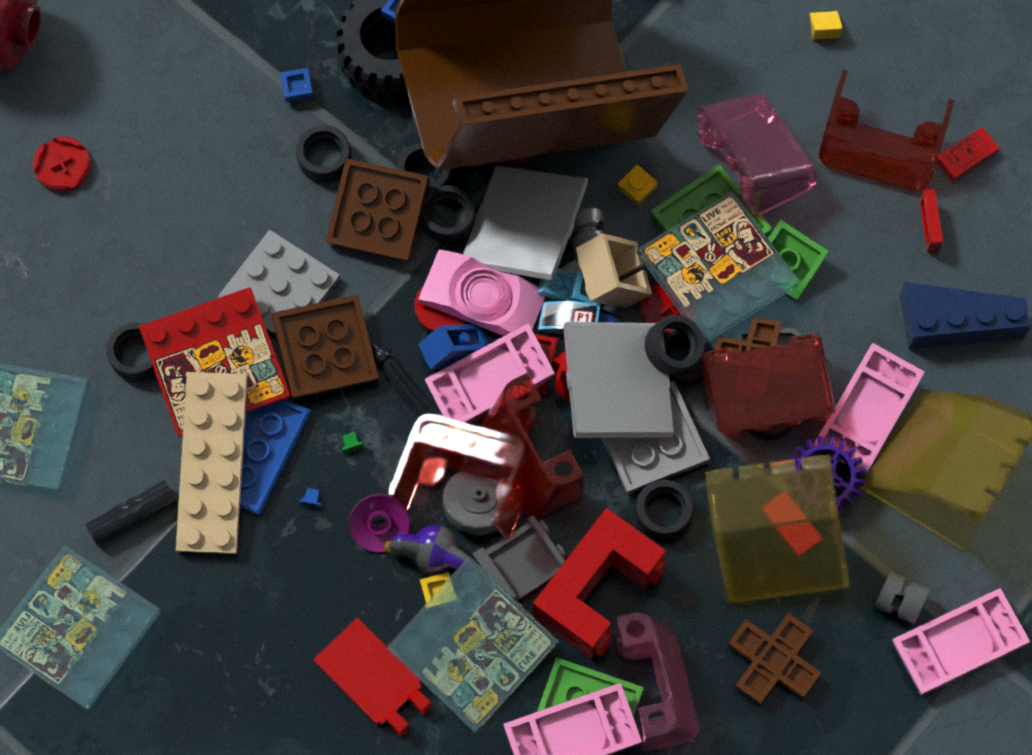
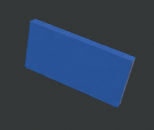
M283 400L246 414L241 509L260 517L311 415L310 409L289 400Z

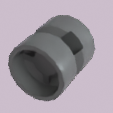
M584 208L578 210L571 234L574 237L570 242L573 257L577 260L576 248L602 233L607 234L603 231L605 229L603 212L600 209Z
M890 571L874 607L889 614L895 611L898 614V618L914 625L930 588L916 582L907 584L905 577ZM895 594L903 595L904 597L900 600Z

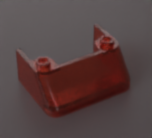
M842 70L819 150V159L822 164L829 168L912 191L926 189L934 173L951 118L954 100L948 99L941 124L925 121L916 127L913 138L857 123L860 115L859 106L853 100L841 97L848 71Z
M426 414L418 418L389 488L388 494L391 498L401 502L406 510H408L418 483L426 486L440 483L446 474L447 468L499 481L496 490L499 504L491 523L504 538L511 539L527 495V448L518 437L433 414Z

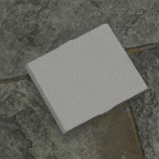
M496 165L483 202L476 214L475 223L463 255L473 257L485 266L500 272L553 280L568 238L572 234L575 225L574 221L588 184V178Z
M564 322L567 387L570 393L573 435L575 438L673 437L669 374L655 368L647 358L645 351V337L649 329L656 323ZM662 332L660 343L665 352L664 334Z

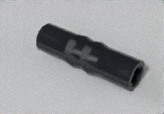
M163 480L144 492L130 497L125 502L117 504L113 509L86 523L85 526L96 545L99 546L120 533L132 529L137 524L145 522L154 514L177 501L168 484Z

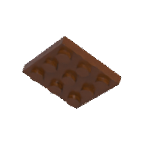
M346 158L325 242L410 262L431 178L422 174Z
M358 295L272 313L273 325L292 400L378 381L379 377Z

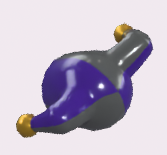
M431 525L424 527L416 535L400 533L394 536L391 541H386L384 545L387 553L398 551L412 555L415 565L428 576L450 572L453 568L467 572L471 579H476L480 573V570L473 565L470 556L459 549L457 538L453 532L444 526Z

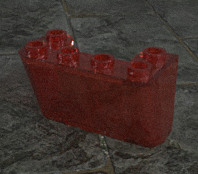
M818 332L788 337L790 344L738 353H735L731 348L704 352L702 361L711 422L718 431L725 432V436L741 435L743 430L754 428L755 431H766L772 429V425L784 423V426H795L801 424V420L813 418L814 421L830 419L831 414L836 412L822 338Z
M525 373L506 384L481 422L480 431L504 477L512 485L515 497L522 510L530 517L534 515L535 518H539L583 497L584 474L570 450L542 463L524 430L531 426L535 420L536 411L533 404L541 400V396L528 373ZM562 462L568 463L572 467L571 475H556L554 471L556 465Z

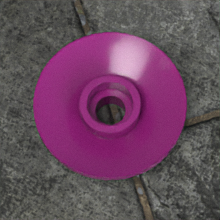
M384 494L370 495L360 500L353 508L349 519V529L355 542L362 548L372 552H386L384 549L386 541H391L394 536L400 533L408 534L410 525L409 515L403 504L394 497ZM382 516L385 518V521L377 524L374 522V518Z

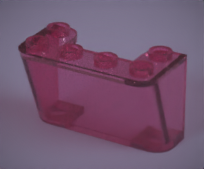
M761 92L698 108L696 119L699 124V130L697 131V136L703 146L708 145L711 149L715 148L717 151H722L731 172L735 171L740 177L742 193L739 196L742 204L746 209L750 208L756 217L816 187L817 176L813 164Z
M643 613L618 616L614 635L619 653L628 660H640L651 657L662 700L661 703L638 707L642 723L639 729V735L642 743H640L642 753L693 741L699 733V722L676 632L670 626ZM659 711L664 714L663 716L648 719L649 715L653 712Z

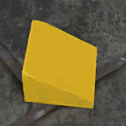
M838 11L810 13L812 40L841 38L842 24Z

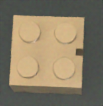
M602 233L576 248L578 265L583 273L586 284L585 290L591 302L626 309L652 295L647 274L644 270L635 273L621 282L619 281L623 276L644 266L637 242Z

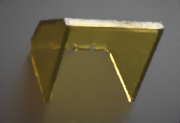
M921 389L865 477V487L860 488L964 550L983 520L982 518L995 500L992 495L986 493V490L988 489L999 494L1010 476V472L1001 467L1002 464L1003 467L1013 470L1032 440L1031 414L987 396Z
M830 455L801 458L802 470L796 471L795 459L770 462L771 475H765L764 463L739 466L740 479L735 480L733 468L705 472L714 537L729 604L850 588L834 469Z

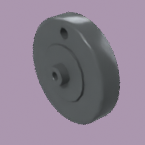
M483 467L462 470L455 474L444 488V514L448 521L462 532L472 535H486L496 532L509 522L514 512L515 494L513 487L506 477L495 470Z

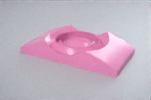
M439 250L418 302L499 335L506 336L528 323L531 329H533L546 296L537 294L539 287L518 275L499 272L485 266L470 256Z
M528 323L431 375L425 381L450 430L453 431L485 418L494 410L512 400L528 395L556 374Z
M872 343L819 436H823L824 445H829L831 436L835 437V447H839L842 440L846 441L847 444L843 451L847 452L850 448L854 447L856 453L851 459L862 457L863 463L856 466V469H866L867 474L925 372ZM818 438L814 443V447L818 446Z
M999 588L892 639V642L920 695H923L1011 654L1029 644L1030 640L1004 593Z
M621 683L503 724L513 755H611L642 743Z

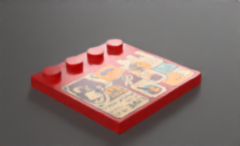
M251 287L139 326L178 438L183 436L187 372L247 374L246 414L291 398Z

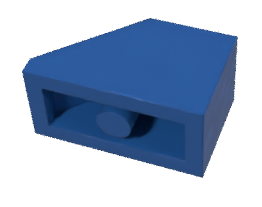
M474 324L439 326L418 345L430 369H444L489 345L481 327Z

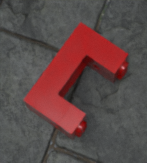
M606 508L533 602V619L592 661L596 654L601 657L611 644V641H609L612 636L610 633L611 622L583 601L610 566L616 568L645 590L650 583L656 585L665 572L664 567L667 563L664 561L666 550Z

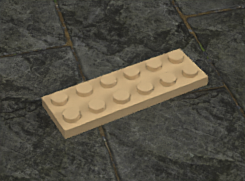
M187 372L176 535L177 552L237 554L248 384L247 374Z

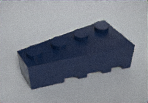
M909 282L904 283L900 293L908 349L1025 338L1031 327L1026 298Z

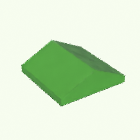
M780 220L766 241L775 254L754 266L751 270L798 300L818 273L830 251L783 220Z

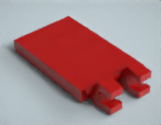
M358 618L313 659L314 663L377 726L379 724L383 725L386 722L400 737L410 729L409 724L396 712L403 704L409 701L423 716L432 708L431 702L419 691L422 687L420 685L422 684L421 680Z

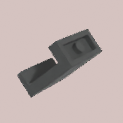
M534 515L528 518V523L490 548L484 550L482 547L472 554L474 564L480 570L492 590L498 587L514 604H517L549 583L568 556L560 544L556 546L549 538L551 532L543 520L538 522Z

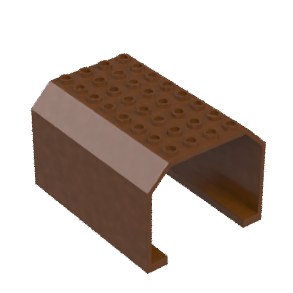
M400 0L395 11L396 52L424 155L438 171L656 137L689 91L681 64L627 72L612 23V0Z

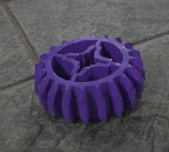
M818 436V446L814 447L811 439H808L806 444L809 450L805 451L803 447L797 446L796 450L801 457L789 456V460L796 465L795 467H785V472L794 474V477L785 478V484H795V487L788 490V494L793 496L799 493L800 496L795 499L794 503L800 505L805 500L807 504L804 507V512L806 513L811 510L812 506H815V515L817 517L821 516L822 508H827L828 517H832V508L837 506L838 512L843 514L845 510L842 503L845 502L852 508L855 503L850 496L852 495L856 498H861L862 493L855 489V487H865L866 481L857 479L858 476L866 474V469H856V466L863 463V459L858 457L852 460L851 457L856 453V449L852 447L847 452L843 451L847 444L844 440L840 442L839 447H835V437L831 436L829 445H824L823 436ZM817 454H832L823 465L807 462V460ZM840 459L847 464L850 470V484L844 482L835 472ZM832 465L830 477L833 480L831 482L827 481L825 484L822 483L820 486V475L817 472L823 471L824 473V470H829ZM801 469L808 472L815 480L810 495L801 485ZM828 488L844 492L835 499H818L824 490Z

